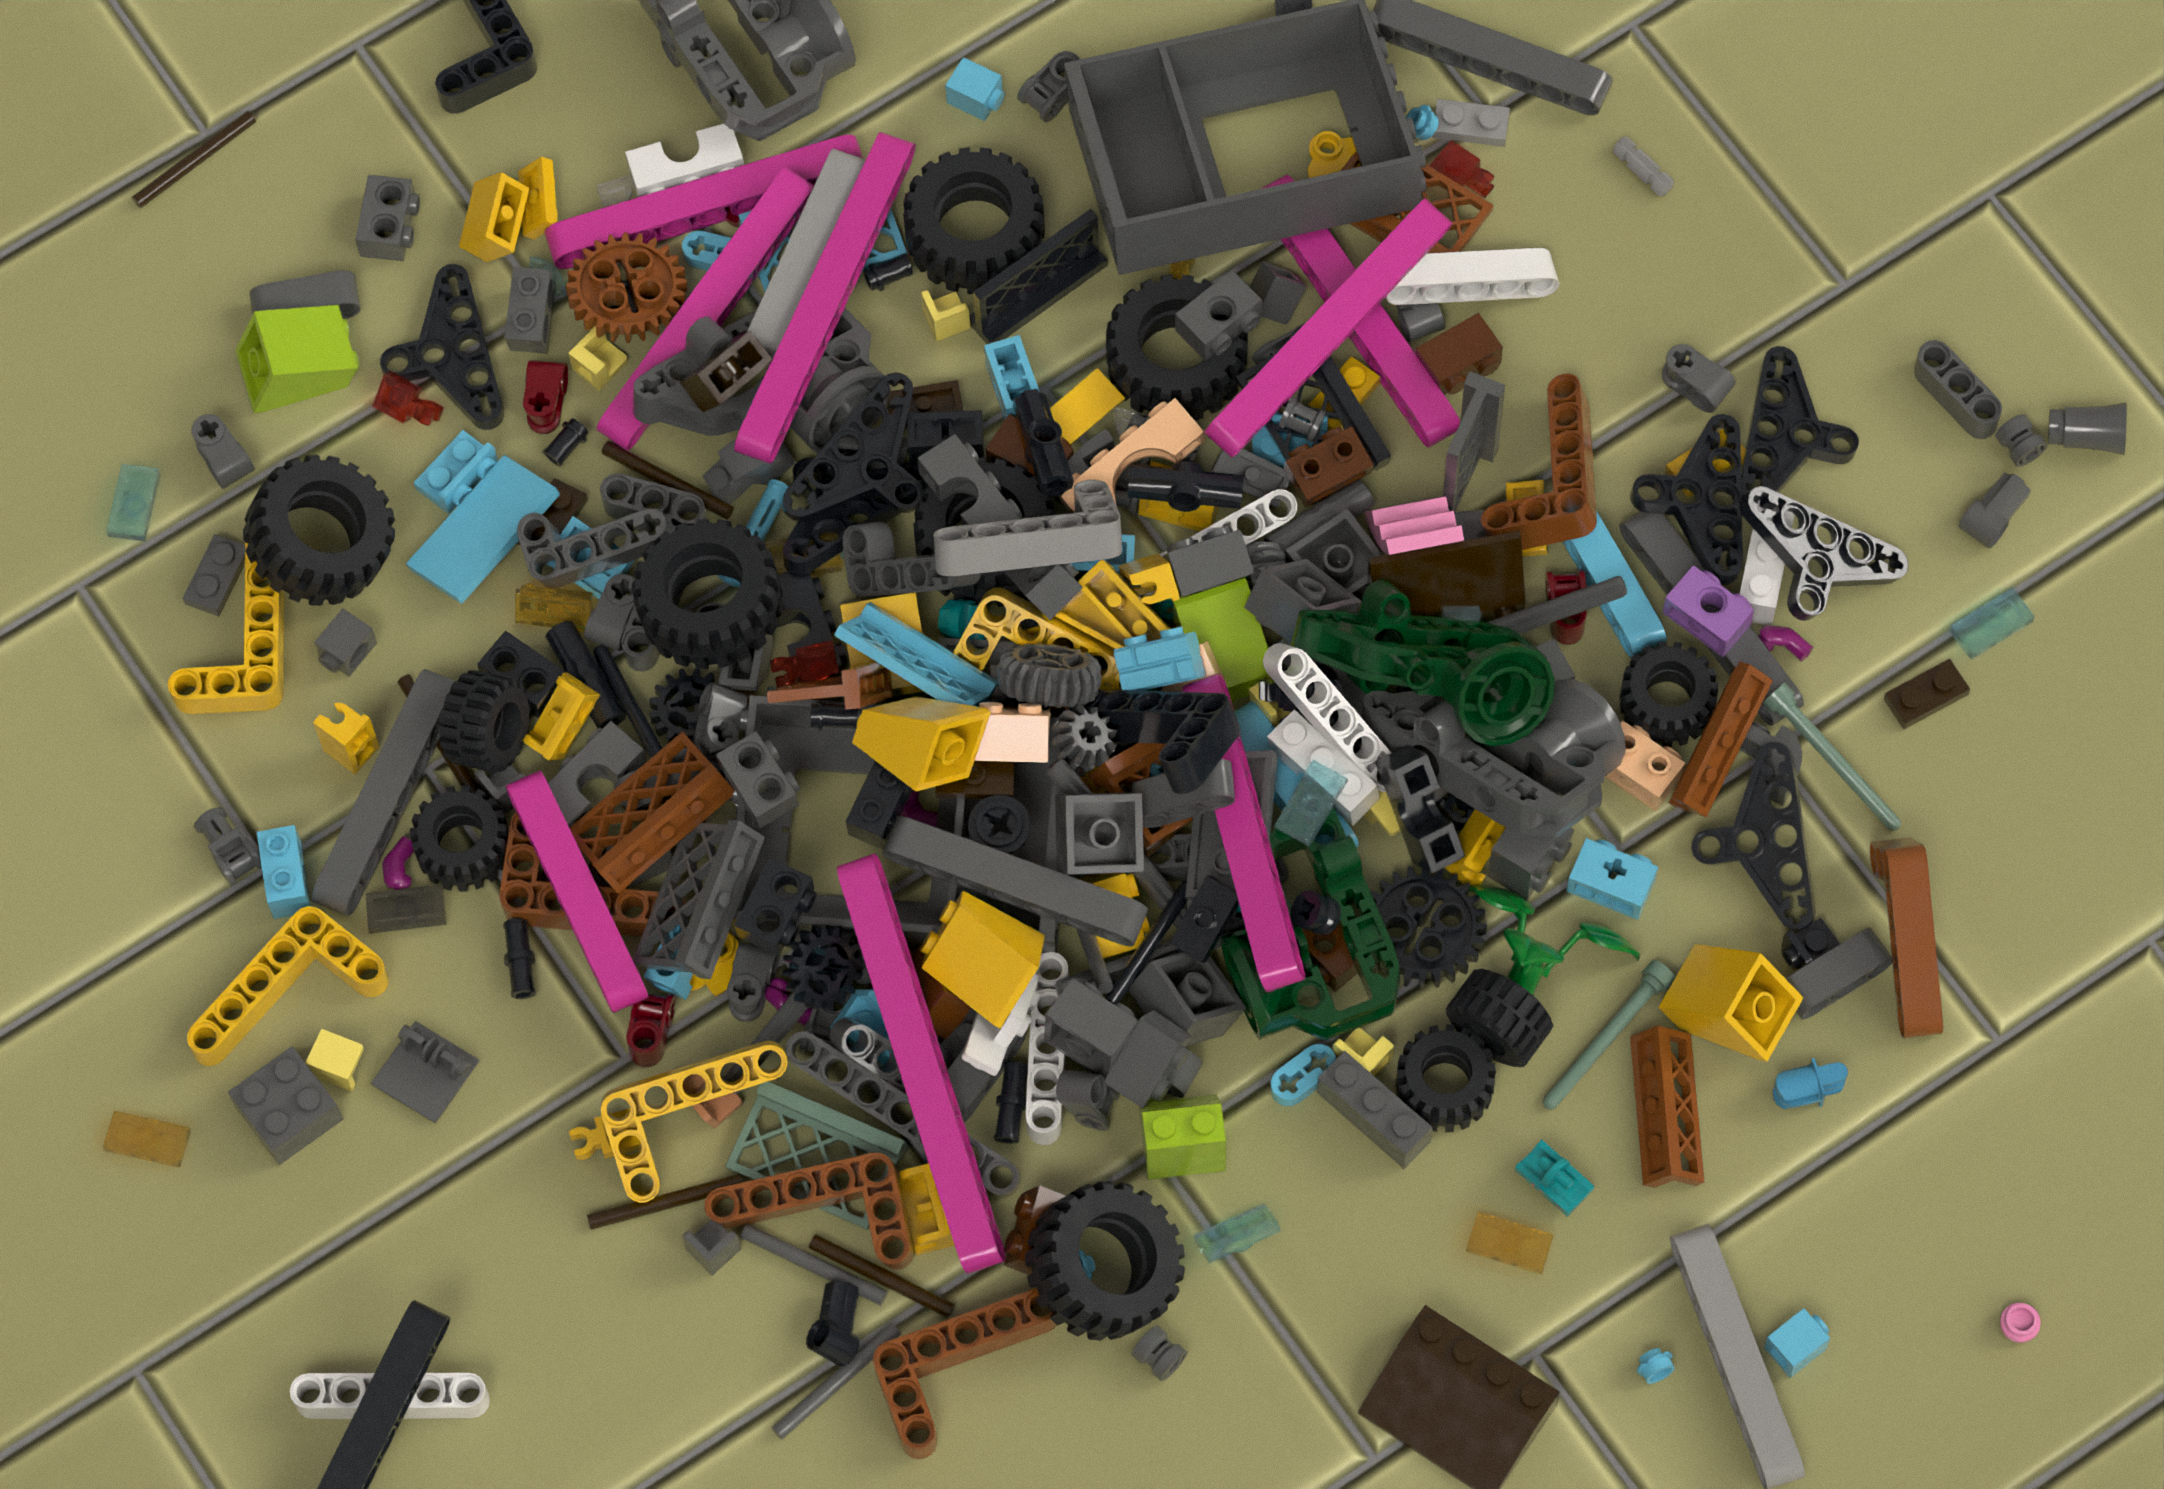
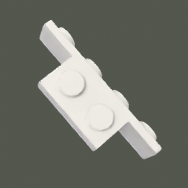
M1034 974L1001 1029L991 1024L978 1012L976 1013L962 1054L964 1061L993 1076L997 1075L1007 1047L1015 1035L1019 1037L1024 1035L1031 1022L1032 1016L1028 1014L1033 1010L1040 993L1035 991L1039 979L1038 974Z

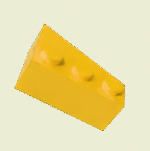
M1100 560L1078 581L1083 588L1055 615V617L1115 649L1125 647L1123 639L1146 634L1148 642L1161 639L1160 631L1170 629L1148 604L1140 601L1141 597L1105 560Z

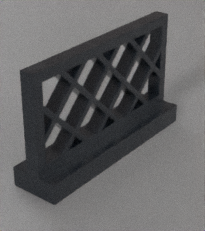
M1089 209L973 292L974 312L970 315V326L986 344L1006 339L1107 267V259L1099 251L1098 216L1095 212Z
M1276 354L1236 376V381L1242 390L1248 384V380L1255 377ZM1329 356L1312 374L1315 381L1308 379L1299 388L1297 395L1298 403H1300L1304 385L1320 389L1324 395L1322 409L1306 407L1317 412L1320 410L1326 411L1328 402L1334 413L1326 411L1325 417L1340 421L1344 430L1351 426L1353 427L1374 465L1372 471H1378L1389 464L1391 454L1335 362ZM1287 401L1283 405V407H1286L1289 401ZM1271 419L1264 425L1285 461L1289 459L1288 454L1290 450L1288 447L1291 435L1307 439L1306 435L1291 428L1285 427L1282 429L1278 427V425L1273 424ZM1321 426L1313 440L1312 447L1317 445V442H1322L1321 436H1319ZM1279 432L1287 434L1286 442H1284Z

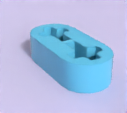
M705 231L689 233L682 242L685 262L691 267L708 271L731 238ZM699 244L705 245V250H701L699 255H694L693 249H697Z
M1313 1044L1278 1069L1271 1079V1095L1273 1099L1280 1105L1294 1106L1317 1090L1318 1077L1325 1070L1316 1067L1309 1073L1306 1071L1311 1068L1312 1057L1314 1056L1318 1060L1325 1057L1327 1059L1325 1068L1327 1069L1336 1060L1333 1050L1327 1045ZM1298 1077L1301 1078L1295 1084V1093L1292 1094L1289 1090L1283 1093L1280 1091L1282 1080L1291 1083Z

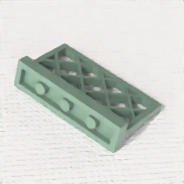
M768 1081L759 1085L756 1092L758 1095L725 1167L752 1180L760 1179L767 1176L759 1172L768 1169L770 1176L776 1175L773 1167L793 1159L798 1170L803 1169L799 1157L818 1149L821 1150L825 1163H829L830 1160L825 1147L841 1141L848 1144L852 1157L857 1156L855 1148L866 1152L865 1154L879 1152L891 1159L897 1168L900 1160L903 1161L909 1146L900 1138ZM763 1108L778 1114L782 1128L761 1135L757 1120ZM784 1117L796 1122L787 1125ZM803 1126L812 1128L818 1143L796 1151L790 1131ZM754 1129L756 1138L749 1140ZM819 1132L828 1135L831 1138L822 1141ZM785 1134L792 1153L770 1161L764 1141ZM759 1144L766 1162L765 1164L752 1169L738 1164L744 1149ZM886 1167L882 1177L872 1181L880 1182L884 1180L888 1174V1167ZM834 1176L832 1183L835 1191H841L836 1176ZM802 1181L797 1183L793 1188L792 1196L797 1200L806 1198L811 1191L809 1182ZM804 1185L806 1193L794 1188ZM845 1202L840 1203L842 1209L833 1205L818 1208L863 1229L869 1230L870 1228L867 1212L863 1218L851 1214Z

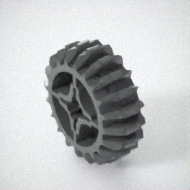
M1040 642L1033 645L1029 643L1023 646L1015 645L1004 650L997 667L999 690L1006 693L1010 698H1016L1019 702L1037 703L1045 708L1048 706H1055L1057 708L1068 706L1073 708L1076 705H1085L1094 701L1095 696L1098 695V688L1101 687L1102 679L1099 661L1092 657V655L1082 653L1079 649L1068 648L1067 645L1056 646L1053 643L1051 645Z

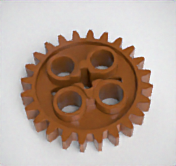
M624 232L621 241L618 242L610 234L608 235V244L603 245L598 240L594 241V252L583 248V260L574 258V270H569L567 273L568 283L566 284L567 296H569L568 303L569 308L574 309L575 320H583L586 331L596 326L598 338L609 332L611 342H615L619 335H624L626 343H630L633 334H637L642 341H645L646 331L648 330L656 336L660 335L659 324L667 327L671 322V316H675L680 309V305H683L686 301L687 279H685L684 266H679L678 255L670 256L668 245L657 249V238L651 239L647 244L643 243L641 233L637 235L635 241H629L627 232ZM618 262L623 265L627 286L633 294V303L637 313H633L629 306L626 288L621 283L620 271L616 264ZM636 267H645L643 269H634ZM608 276L606 279H600L599 277ZM650 296L656 297V298H654V299H644V298L650 297ZM619 306L617 309H610L609 307Z

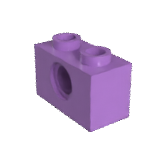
M1693 565L1665 597L1663 614L1724 657L1751 626L1754 609L1751 608V604L1745 597L1738 593L1732 594L1721 586L1720 581L1715 575L1709 571L1702 572ZM1711 604L1720 611L1709 613L1703 610L1702 606Z

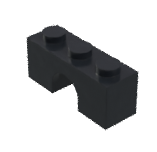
M790 572L779 574L783 591L781 598L784 605L782 615L779 618L777 617L778 627L799 623L805 625L810 630L803 640L787 645L789 661L796 681L842 677V666L848 664L842 643L835 644L831 633L836 631V626L830 609L823 611L819 600L824 599L825 596L819 578H811L810 573L805 575H796Z
M1407 745L1375 761L1413 864L1430 873H1434L1464 858L1465 854L1453 822L1443 817L1432 797V792L1440 789L1428 755Z

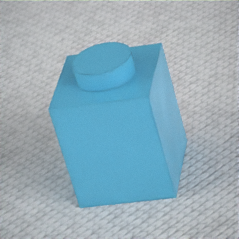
M964 57L945 85L948 104L983 121L987 119L992 110L997 111L1005 96V92L1002 91V77L1000 74Z
M1803 1308L1767 1337L1764 1349L1791 1378L1827 1349L1830 1337L1827 1335L1829 1334V1329L1819 1316L1815 1314L1811 1316Z

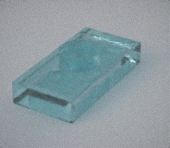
M121 464L106 530L108 537L137 541L146 540L160 477L158 468Z
M2012 587L1950 625L1949 631L1972 660L2032 623L2035 616Z
M1312 760L1274 827L1310 847L1347 784L1348 779L1321 763Z
M1262 1204L1196 1233L1194 1239L1198 1249L1207 1261L1211 1263L1233 1252H1243L1254 1243L1281 1232V1229L1272 1212L1265 1204Z

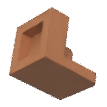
M691 1074L683 1081L682 1086L688 1093L696 1094L704 1088L705 1080L700 1075ZM730 1093L692 1105V1107L707 1124L716 1128L742 1106L743 1100L738 1094Z

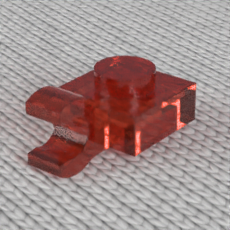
M1452 140L1429 165L1459 185L1470 187L1483 198H1486L1494 189V185L1491 182L1495 176L1489 171L1480 168V159Z
M392 371L383 375L372 407L401 423H405L413 417L419 423L430 426L432 419L438 422L444 409L436 402L418 398L422 388Z
M833 640L795 649L796 655L776 657L770 661L772 673L778 671L787 672L784 675L775 677L777 688L795 683L799 676L801 681L810 679L820 680L828 677L830 674L839 672Z

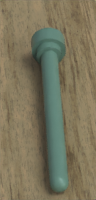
M1786 682L1781 684L1762 703L1772 714L1776 712L1780 717L1784 715L1889 830H1898L1901 826L1899 817L1795 705L1797 703V700L1793 697L1795 692Z
M1654 959L1642 971L1643 977L1640 979L1642 983L1640 987L1544 1097L1543 1105L1546 1109L1553 1110L1561 1103L1653 994L1658 995L1661 991L1666 992L1675 979V975L1670 969Z

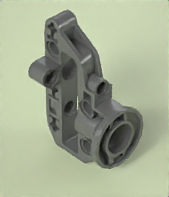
M638 0L660 32L662 47L673 66L678 68L682 65L712 110L729 129L757 141L764 140L817 111L821 103L826 81L855 66L856 57L852 42L831 0H728L737 13L738 22L760 54L769 53L773 64V72L790 96L770 108H765L706 23L704 11L700 12L696 0ZM761 18H769V19H770V20L765 21V22L757 21L758 19H761ZM798 72H807V73H808V74H806V75H804V76H797V75H795V74L798 73Z
M844 308L833 332L836 338L829 341L790 425V428L817 454L885 377L869 361L871 333L846 308ZM756 311L723 329L709 316L702 317L694 322L686 335L685 350L654 366L635 380L632 408L634 417L645 424L662 422L707 436H717L739 430L763 378L757 381L755 387L737 397L732 394L721 405L703 413L680 382L732 338L747 332ZM890 391L883 402L880 401L879 397H876L874 400L881 402L886 407ZM869 409L863 412L861 417L868 415L869 428H871L881 414L874 409Z
M1558 679L1555 681L1553 701L1546 716L1530 734L1511 744L1498 746L1486 744L1487 749L1521 770L1528 767L1530 762L1533 768L1542 775V782L1563 796H1558L1466 739V731L1459 726L1453 706L1441 696L1417 695L1414 691L1394 694L1386 691H1372L1363 699L1362 719L1391 753L1409 745L1428 755L1440 789L1432 792L1434 802L1451 793L1495 822L1519 834L1552 839L1557 838L1601 806V784L1604 782L1606 775L1621 765L1626 752L1624 732L1616 713L1605 698L1593 688L1574 679Z

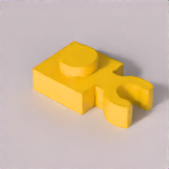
M629 1109L610 1113V1115L616 1118L623 1117L629 1112ZM602 1116L594 1118L596 1129L589 1130L585 1127H576L569 1131L571 1141L578 1139L587 1140L585 1147L574 1150L576 1160L588 1159L598 1149H602L605 1159L614 1156ZM626 1136L619 1142V1148L623 1153L639 1150L642 1145L635 1136Z

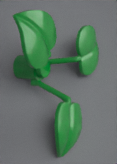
M1470 886V892H1475L1480 898L1496 908L1514 913L1518 918V930L1506 928L1503 933L1514 952L1511 958L1514 963L1507 978L1518 983L1532 995L1541 977H1548L1551 969L1557 963H1563L1564 955L1580 939H1589L1600 946L1630 953L1637 961L1640 959L1641 954L1619 933L1605 926L1589 922H1581L1579 925L1580 929L1558 951L1551 945L1537 941L1525 933L1526 914L1533 915L1535 909L1523 897L1500 887Z

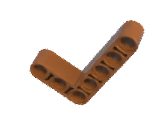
M1567 373L1556 376L1550 381L1547 388L1553 492L1489 506L1482 513L1480 520L1487 537L1520 531L1522 550L1581 538L1587 536L1595 529L1597 515L1590 407L1579 379L1573 374Z
M515 813L510 821L499 893L504 915L507 920L514 918L528 920V926L572 930L563 909L559 911L548 909L549 905L552 902L558 901L550 882L542 881L544 869L528 836L520 834L524 827L517 813ZM528 861L533 863V866L527 871L520 872L515 870L516 866L521 862ZM597 886L620 935L643 936L659 892L623 889L618 894L611 887ZM518 897L528 899L527 903L522 907L515 908L510 906V903ZM674 905L667 912L676 911ZM637 907L643 910L635 918H629L624 915L630 908Z
M1910 837L1870 842L1872 871L1875 877L1885 882L1897 1014L1902 1038L1942 1034L1943 1015L1929 870L1925 847L1922 843Z
M879 1152L720 1187L711 1191L705 1200V1211L712 1221L723 1228H734L864 1198L874 1251L879 1260L890 1269L901 1270L907 1267L914 1257V1245L899 1173L891 1159ZM877 1164L887 1165L888 1174L884 1180L880 1182L870 1181L869 1172L873 1166ZM838 1173H847L850 1177L848 1186L841 1191L832 1190V1178ZM802 1181L809 1182L811 1184L810 1194L802 1200L794 1199L792 1196L794 1186ZM763 1190L771 1191L773 1199L770 1205L761 1209L756 1208L754 1205L756 1195ZM724 1199L733 1200V1212L729 1216L718 1217L716 1214L718 1203ZM885 1202L895 1203L896 1212L891 1219L883 1221L878 1219L877 1210L881 1204ZM899 1240L904 1243V1251L900 1257L896 1259L886 1258L885 1248L891 1241Z
M1037 1288L889 1340L877 1347L873 1355L876 1377L902 1448L908 1456L914 1459H925L932 1455L937 1446L935 1425L920 1387L919 1378L1055 1329L1057 1325L1049 1318L1052 1312L1045 1317H1038L1031 1312L1033 1307L1038 1305L1035 1298L1040 1296ZM1001 1317H1009L1015 1322L1012 1328L1004 1331L997 1329L994 1323ZM966 1330L973 1331L978 1335L976 1340L969 1344H963L956 1338L959 1333ZM926 1344H935L940 1348L937 1355L929 1358L919 1353L921 1347ZM890 1357H896L902 1361V1365L894 1371L885 1370L881 1365L884 1360ZM904 1393L912 1394L916 1398L915 1402L909 1407L898 1406L895 1404V1399ZM921 1429L929 1433L928 1439L923 1443L915 1444L908 1440V1436L914 1430Z

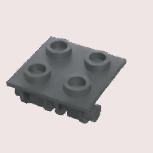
M415 1021L411 1027L404 1025L398 1034L401 1042L371 1082V1085L436 1124L480 1060Z

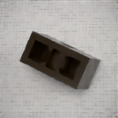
M749 330L728 341L684 378L680 384L703 413L721 405L772 362L773 359Z

